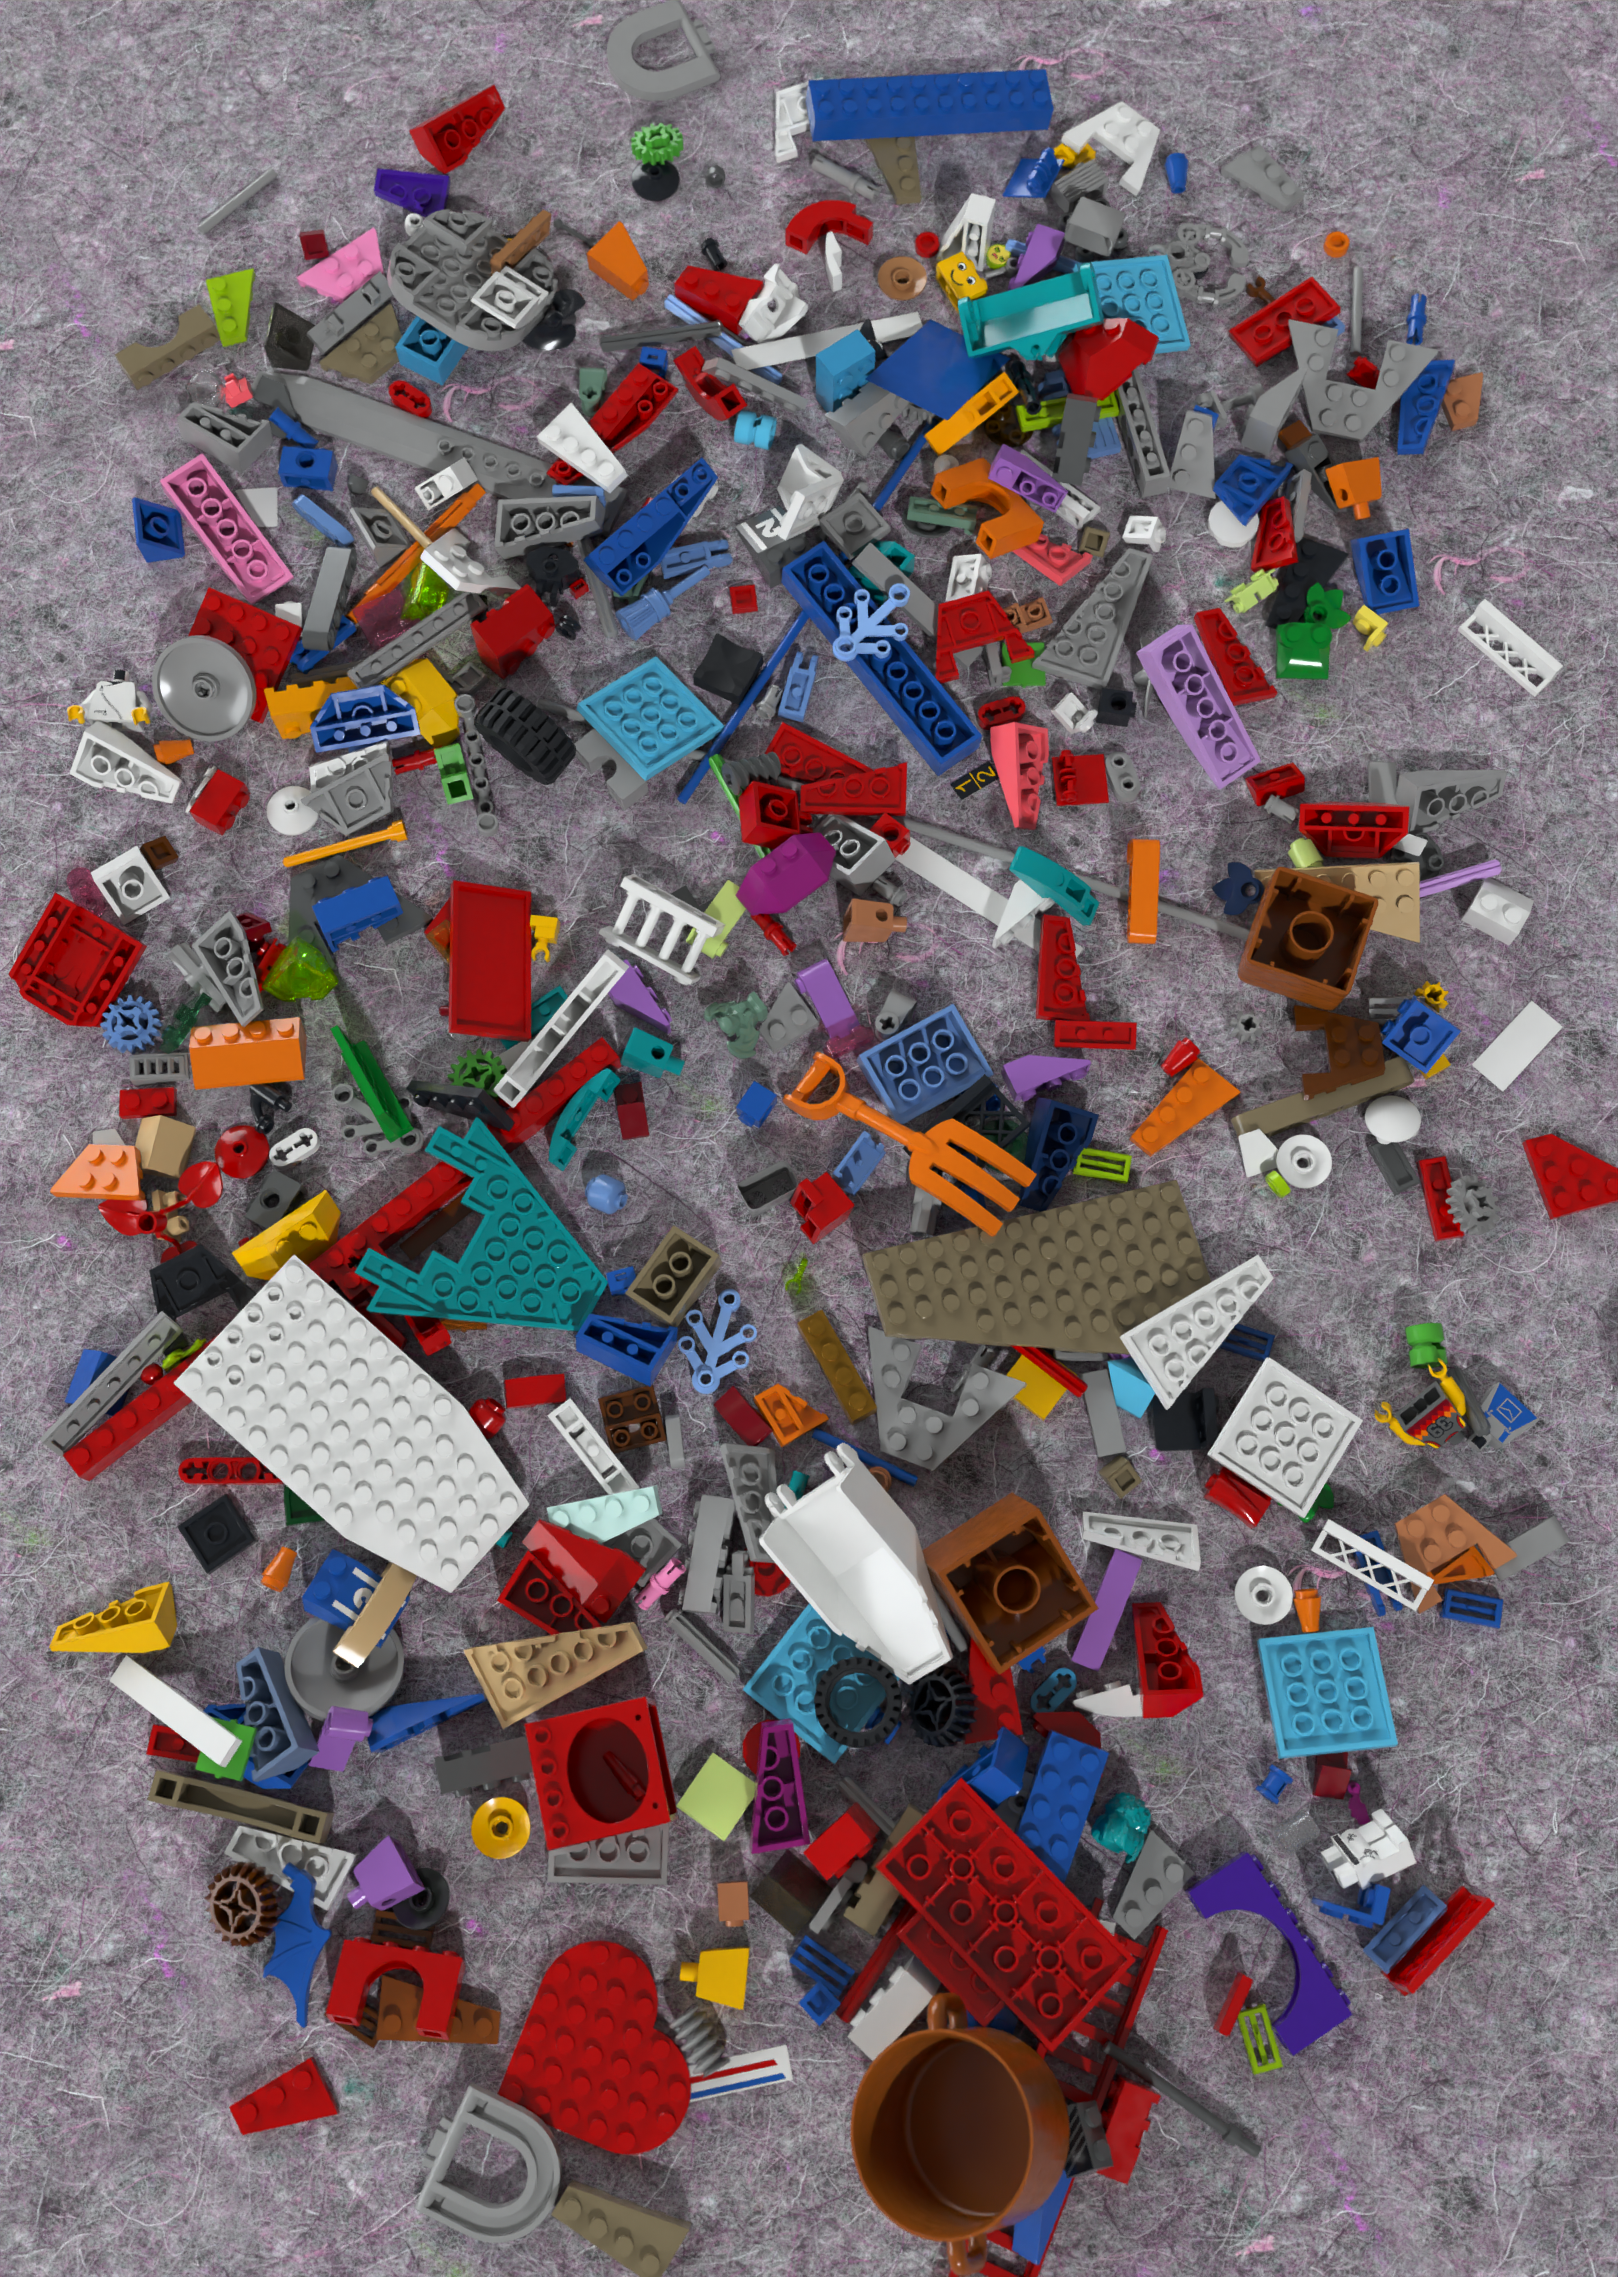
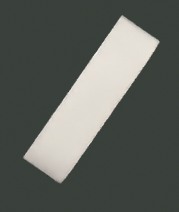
M300 1129L275 1144L269 1152V1158L277 1168L281 1170L289 1169L314 1154L320 1147V1139L312 1129ZM305 1136L311 1139L309 1147L303 1144L302 1138ZM280 1151L288 1153L286 1155L287 1160L284 1162L279 1159L278 1153Z

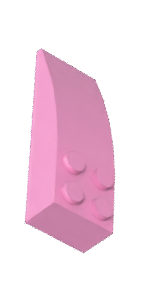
M203 453L160 480L164 493L218 565L252 606L294 578Z

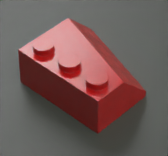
M528 584L506 598L501 609L496 611L493 608L486 613L487 619L480 623L476 620L470 624L481 662L503 680L509 674H514L518 670L520 663L526 657L532 656L537 646L544 639H548L555 630L553 614Z

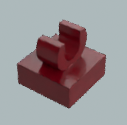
M324 229L299 232L305 260L329 257L330 253Z

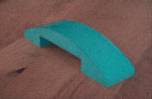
M608 1068L592 1077L576 1092L556 1124L550 1143L549 1162L561 1171L565 1170L578 1149L570 1142L595 1102L599 1098L607 1103L621 1081Z

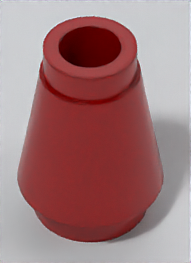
M1185 1037L1182 1041L1178 1040L1160 1067L1168 1076L1173 1077L1198 1060L1197 1056L1201 1051L1192 1041Z

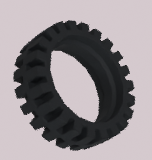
M864 1657L843 1659L828 1668L829 1670L820 1678L821 1680L817 1684L814 1696L816 1716L823 1730L836 1742L854 1748L870 1747L883 1741L897 1726L902 1712L901 1690L892 1673L882 1664ZM854 1673L868 1674L876 1678L884 1687L887 1696V1709L881 1722L874 1728L864 1732L848 1731L839 1726L833 1718L830 1709V1696L836 1683L843 1677Z

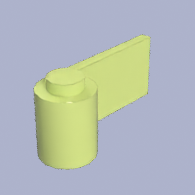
M727 880L704 912L725 924L722 933L713 938H707L701 952L712 959L716 955L721 957L729 945L725 942L728 934L746 911V908L735 896L740 887ZM693 927L686 939V942L691 946L697 935L696 928Z

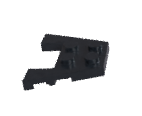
M202 1243L149 1270L157 1314L163 1311L178 1325L177 1318L226 1292L230 1294L239 1312L257 1294ZM184 1332L164 1351L165 1356L190 1344Z

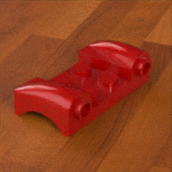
M1222 1466L1217 1475L1213 1473L1204 1486L1208 1490L1203 1498L1224 1508L1251 1529L1258 1525L1272 1500L1270 1496L1225 1466Z

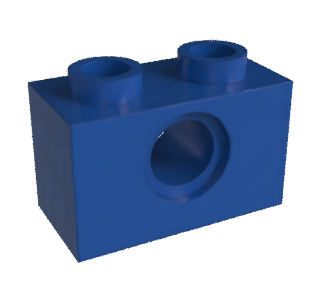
M283 446L278 474L284 487L333 491L338 463L334 452L325 448L308 449L301 446Z

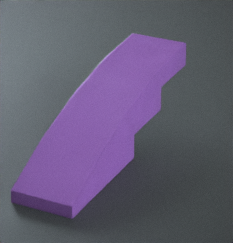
M1115 1548L1094 1597V1601L1099 1609L1087 1616L1071 1661L1099 1672L1143 1558Z

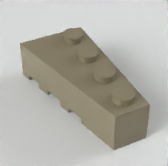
M571 2180L551 2214L639 2277H662L691 2226L689 2221L674 2218L656 2209L646 2208L631 2200H624L575 2180Z

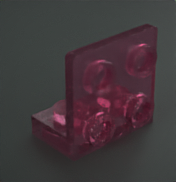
M394 590L353 609V614L374 653L421 621L420 618L414 619L399 590Z

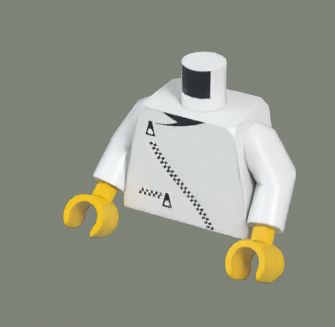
M115 670L113 681L98 682L96 689L90 693L82 704L72 705L67 708L68 721L70 722L73 719H78V723L84 724L87 717L91 725L99 720L117 731L144 732V721L146 724L151 723L149 717L153 707L146 694L140 691L135 683L129 682L130 673L124 670Z

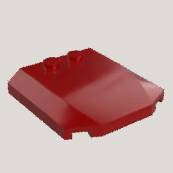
M55 893L11 968L9 976L17 983L23 999L66 1025L100 1028V1023H103L105 1020L103 1013L110 1012L111 1009L108 1005H114L147 946L79 904Z

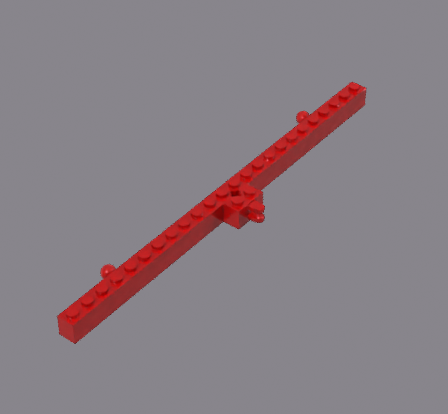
M601 1037L522 1098L514 1108L498 1096L499 1103L503 1107L509 1108L505 1113L515 1122L510 1131L490 1125L486 1127L509 1155L559 1116L576 1092L592 1077L607 1068L614 1073L622 1067L619 1056L605 1039ZM441 1161L307 1266L332 1289L335 1290L340 1287L355 1306L365 1301L371 1295L374 1297L379 1286L355 1274L357 1268L354 1267L357 1262H361L368 1248L389 1258L384 1251L468 1187L474 1178ZM217 1336L164 1377L163 1369L157 1363H152L143 1369L140 1376L141 1380L145 1384L152 1386L63 1454V1457L78 1477L91 1481L193 1401L174 1382Z

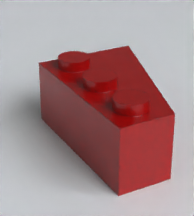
M1117 2074L1116 2080H1112L1106 2098L1109 2099L1106 2111L1101 2110L1100 2114L1114 2166L1096 2173L1128 2185L1141 2150L1139 2145L1144 2130L1148 2131L1151 2123L1148 2116L1152 2103L1158 2105L1161 2097L1152 2087Z

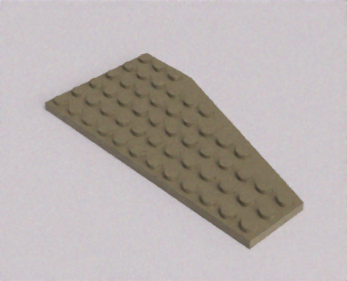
M1177 1180L1001 1221L1003 1225L997 1234L992 1237L981 1228L974 1227L862 1255L885 1337L964 1341L970 1344L1008 1347L1013 1345L1051 1348L1057 1351L1130 1355L1120 1339L1123 1334L1211 1283Z

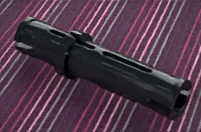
M1016 361L1010 367L1011 374L1014 377L1013 384L1020 392L1027 413L1035 415L1041 411L1042 406L1033 386V377L1027 371L1024 362Z

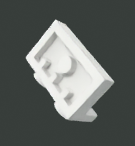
M982 554L953 556L945 602L987 591L988 581L992 576V568Z

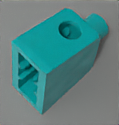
M634 1027L624 1050L621 1064L661 1078L664 1070L680 1076L685 1061L671 1055L674 1047L672 1044Z

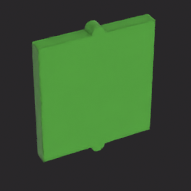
M1002 643V666H1009L1012 670L1010 680L1003 683V686H1021L1022 688H1026V686H1045V672L1032 668L1035 659L1045 651L1044 643H1027L1034 650V658L1011 664L1005 643Z
M212 1717L241 1739L242 1743L226 1767L218 1765L200 1751L195 1769L215 1774V1778H222L223 1776L242 1781L257 1728L238 1724V1721L235 1719L227 1721Z

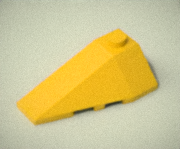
M165 1582L142 1588L134 1592V1598L121 1604L118 1600L109 1603V1608L101 1613L94 1615V1613L89 1612L58 1626L49 1648L51 1651L146 1653L170 1647L177 1629L171 1583Z

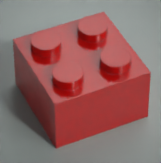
M856 1801L821 1833L803 1853L827 1881L833 1875L840 1878L856 1861L855 1855L862 1858L878 1841L875 1835L880 1828Z

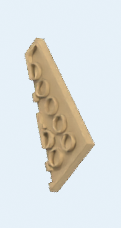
M629 1622L470 1647L463 1651L504 1729L648 1648L636 1624Z

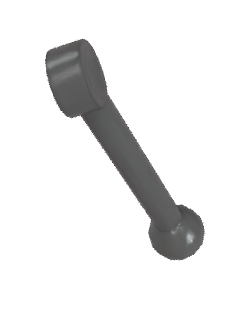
M561 219L554 220L553 225L556 229H563L586 242L590 249L597 243L595 238L589 239L564 225Z
M721 323L722 331L744 347L753 345L742 340Z

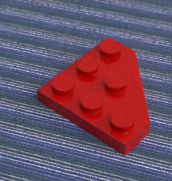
M1553 1134L1525 1140L1522 1143L1550 1220L1618 1202V1168Z

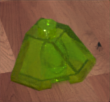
M296 936L280 953L263 982L262 988L283 1002H294L296 998L311 997V1001L323 1000L338 984L339 980L320 950Z

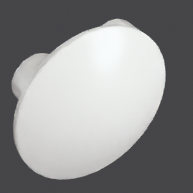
M1384 1096L1374 1100L1368 1106L1365 1113V1123L1369 1131L1376 1136V1140L1379 1143L1389 1144L1391 1142L1406 1141L1416 1136L1420 1128L1421 1116L1416 1106L1407 1099L1398 1096Z

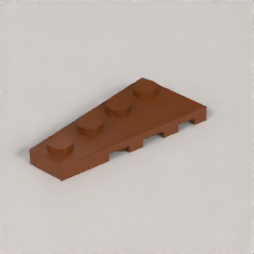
M382 1975L376 2040L499 2045L501 2012L458 1999L449 2040L419 2036L416 2024L424 1988Z

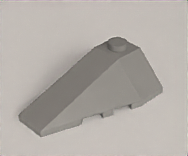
M1421 770L1400 774L1396 802L1398 805L1410 806L1408 834L1433 831L1439 828V823L1449 818L1453 821L1460 817L1461 812L1471 807L1477 809L1501 797L1507 772L1505 770Z

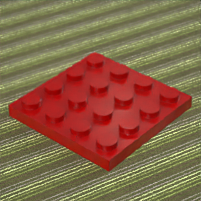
M208 587L188 636L202 635L216 638L231 646L241 655L252 672L256 686V705L250 719L263 724L269 711L264 689L273 687L274 692H277L303 628Z

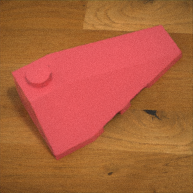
M1018 722L991 727V754L1014 827L1036 830L1041 802L1038 791L1039 786L1044 785L1045 779L1041 775L1043 763H1047L1049 757L1048 729Z

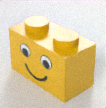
M963 251L937 263L935 279L958 314V299L969 296L972 302L973 300L986 297V292L988 291L987 283L984 278L979 277L973 261L967 259Z

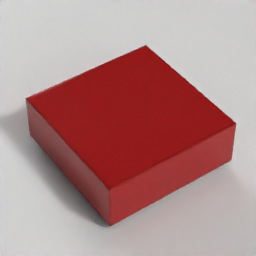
M755 584L729 587L733 614L758 611Z

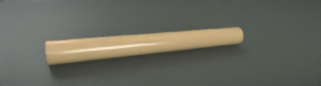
M379 487L372 489L371 494L424 548L433 543Z

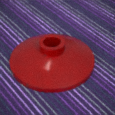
M247 1125L232 1127L225 1131L216 1143V1163L230 1177L238 1179L252 1177L265 1167L269 1159L270 1147L268 1140L263 1133L256 1132L255 1127ZM243 1145V1152L236 1153L237 1146Z

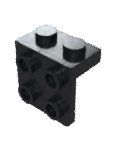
M1202 1388L1197 1393H1180L1167 1410L1157 1395H1154L1151 1400L1154 1443L1157 1451L1210 1450L1222 1431L1221 1425L1217 1424L1216 1413L1219 1412V1398L1214 1396V1388Z

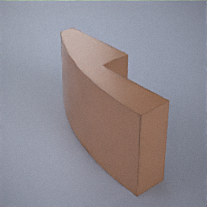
M1043 597L1020 607L1016 603L1003 609L1008 615L1009 621L1020 633L1032 631L1053 623Z

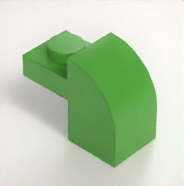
M460 743L435 748L434 753L447 804L450 805L474 799Z

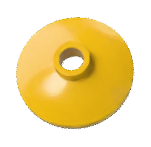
M507 1797L493 1798L482 1804L476 1811L471 1824L472 1839L476 1847L484 1855L494 1859L509 1858L520 1852L526 1845L531 1831V1822L526 1809L516 1800ZM500 1822H505L508 1826L504 1834L499 1833L497 1830Z

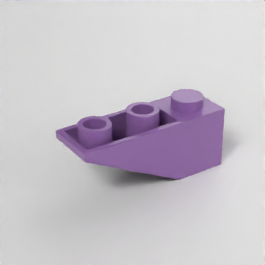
M1037 223L1034 232L1030 231L1025 244L1028 247L1025 255H1020L1016 267L1019 270L1016 278H1011L1007 291L1037 283L1056 266L1065 244L1064 232Z
M1005 444L1002 445L991 464L988 476L990 480L1056 513L1068 493V490L1026 455Z
M627 959L623 962L629 968L608 992L609 997L615 1006L669 1034L671 1032L670 1022H672L669 1013L664 1007L662 1009L658 1007L655 1002L658 998L650 986L646 988L641 980L644 977L636 965L631 966Z
M1027 1055L1003 1065L1001 1074L1014 1102L1020 1099L1028 1101L1036 1097L1039 1091L1044 1089L1052 1091L1062 1086V1082L1072 1079V1081H1077L1085 1077L1091 1062L1086 1059Z

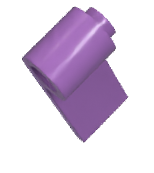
M823 959L796 973L797 979L794 980L798 991L800 994L805 993L808 997L810 996L833 1045L863 1030L827 959Z
M331 1706L316 1742L320 1752L309 1760V1766L343 1772L355 1742H362L364 1736L369 1737L373 1720L368 1718V1712Z

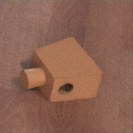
M852 899L843 916V942H886L891 932L906 931L907 917L893 916V905L889 903Z

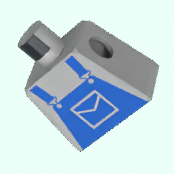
M1498 1381L1486 1390L1479 1401L1491 1426L1490 1434L1478 1437L1473 1433L1467 1440V1443L1477 1452H1481L1488 1443L1497 1450L1529 1429L1539 1419Z

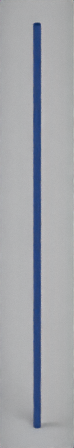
M934 417L932 418V424L926 423L872 504L878 513L927 440L924 435L938 425L940 420ZM842 551L838 555V559L845 565L848 557ZM804 610L801 611L677 797L680 803L686 804L711 767L709 765V758L721 752L810 618Z

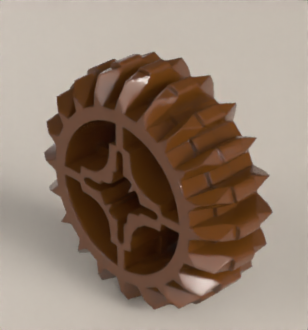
M238 1862L234 1865L226 1866L222 1872L214 1876V1882L207 1886L211 1893L205 1899L210 1903V1906L205 1911L210 1912L212 1917L208 1923L215 1924L214 1934L222 1933V1942L230 1941L232 1946L241 1945L242 1947L260 1943L274 1932V1926H277L280 1922L277 1915L283 1909L278 1905V1902L283 1897L277 1895L276 1892L280 1885H273L272 1879L274 1874L266 1875V1867H257L256 1862ZM255 1914H256L255 1921H254L253 1925L251 1926V1920L254 1919V1916H255Z

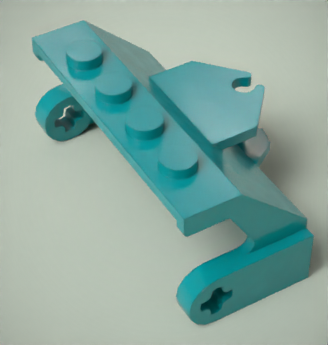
M1091 262L1081 264L1080 271L976 299L972 302L969 296L958 299V310L968 358L973 359L1015 349L1025 360L1038 359L1043 361L1042 356L1045 354L1049 358L1055 355L1068 333L1104 323L1095 271Z

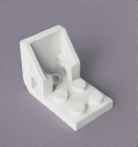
M802 444L795 447L777 488L788 511L781 518V528L777 534L785 541L820 525L819 519L829 513L844 481L839 470Z

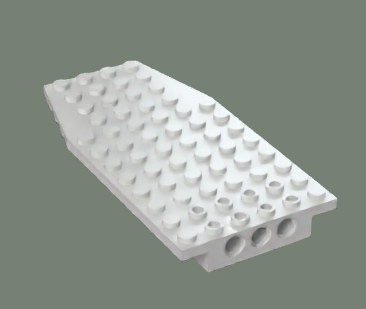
M293 1255L174 1382L181 1391L342 1536L450 1593L455 1590L530 1505L466 1408L296 1255Z

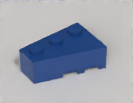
M388 875L385 877H375L369 880L367 884L358 888H348L342 894L333 898H323L312 906L332 953L339 950L338 944L350 937L352 941L361 937L359 932L372 926L376 929L403 914Z
M589 1314L576 1335V1351L651 1387L677 1343L678 1327L669 1326V1328L651 1326V1323L647 1322L636 1324L625 1322V1319Z
M1002 1726L997 1731L998 1739L989 1748L983 1745L978 1750V1754L981 1756L970 1767L964 1764L939 1789L937 1801L962 1778L993 1811L996 1810L1002 1801L1009 1796L1017 1795L1022 1789L1029 1747L1006 1727Z

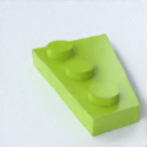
M254 268L206 279L223 347L246 342L248 339L250 303L253 299L252 287L256 275Z

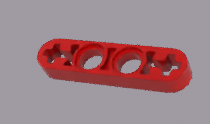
M256 1457L187 1458L182 1461L178 1469L180 1479L191 1485L284 1484L279 1478H276V1475L264 1473L263 1465ZM221 1463L228 1466L227 1476L223 1479H217L214 1476L215 1467ZM249 1463L255 1464L257 1467L256 1475L251 1479H245L242 1475L243 1467ZM192 1464H194L198 1469H207L208 1479H205L206 1475L203 1473H196L193 1479H191V1476L186 1474V1471L191 1469Z

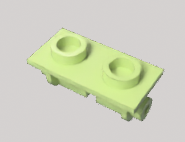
M1275 568L1266 572L1264 569L1257 571L1250 576L1252 580L1247 585L1241 583L1230 591L1232 595L1224 601L1233 600L1234 611L1238 614L1241 612L1245 613L1258 603L1254 593L1262 600L1276 591L1279 582L1275 577L1270 576L1275 571Z

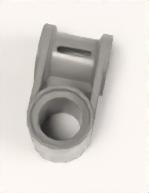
M893 989L876 1018V1039L882 1043L900 1033L913 1015L918 1002Z

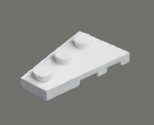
M388 740L312 764L309 767L311 793L381 755L389 753Z

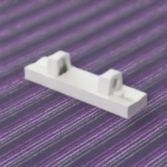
M571 1398L547 1415L608 1495L640 1489ZM613 1466L612 1470L608 1474L602 1475L605 1471H607L609 1468Z

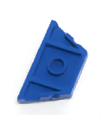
M1239 455L1215 482L1213 491L1241 524L1247 526L1288 477L1294 464L1286 462L1285 466L1281 467L1270 465L1271 460L1255 459L1250 456Z

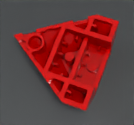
M1129 318L1104 319V323L1069 333L1063 342L1058 359L1073 394L1098 398L1097 401L1100 400L1102 402L1133 376L1132 371L1141 363L1146 365L1152 360L1159 338Z

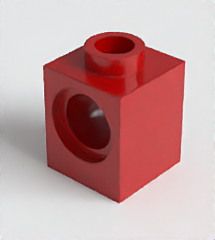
M884 813L870 829V831L884 839L891 835L897 837L893 841L886 839L895 858L899 854L903 855L910 847V830L887 813Z

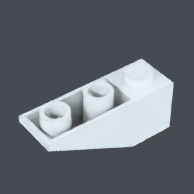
M1020 879L1013 887L996 931L992 947L995 949L1001 943L1003 945L1008 944L1014 938V933L1019 928H1027L1034 921V916L1040 911L1042 913L1046 912L1054 904V901L1051 898H1042Z

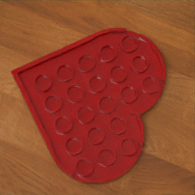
M607 1940L587 1941L561 1954L544 1975L497 2094L533 2112L546 2125L614 2153L640 2154L655 2149L667 2141L679 2128L687 2113L691 2098V2075L679 2046L666 2033L654 2027L658 2013V1992L650 1969L642 1958L628 1947Z

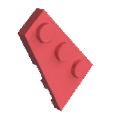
M1040 534L1038 542L1012 551L1060 587L1090 564L1093 555L1087 552L1081 555L1071 551L1072 546L1065 543L1062 546L1049 541L1048 536Z

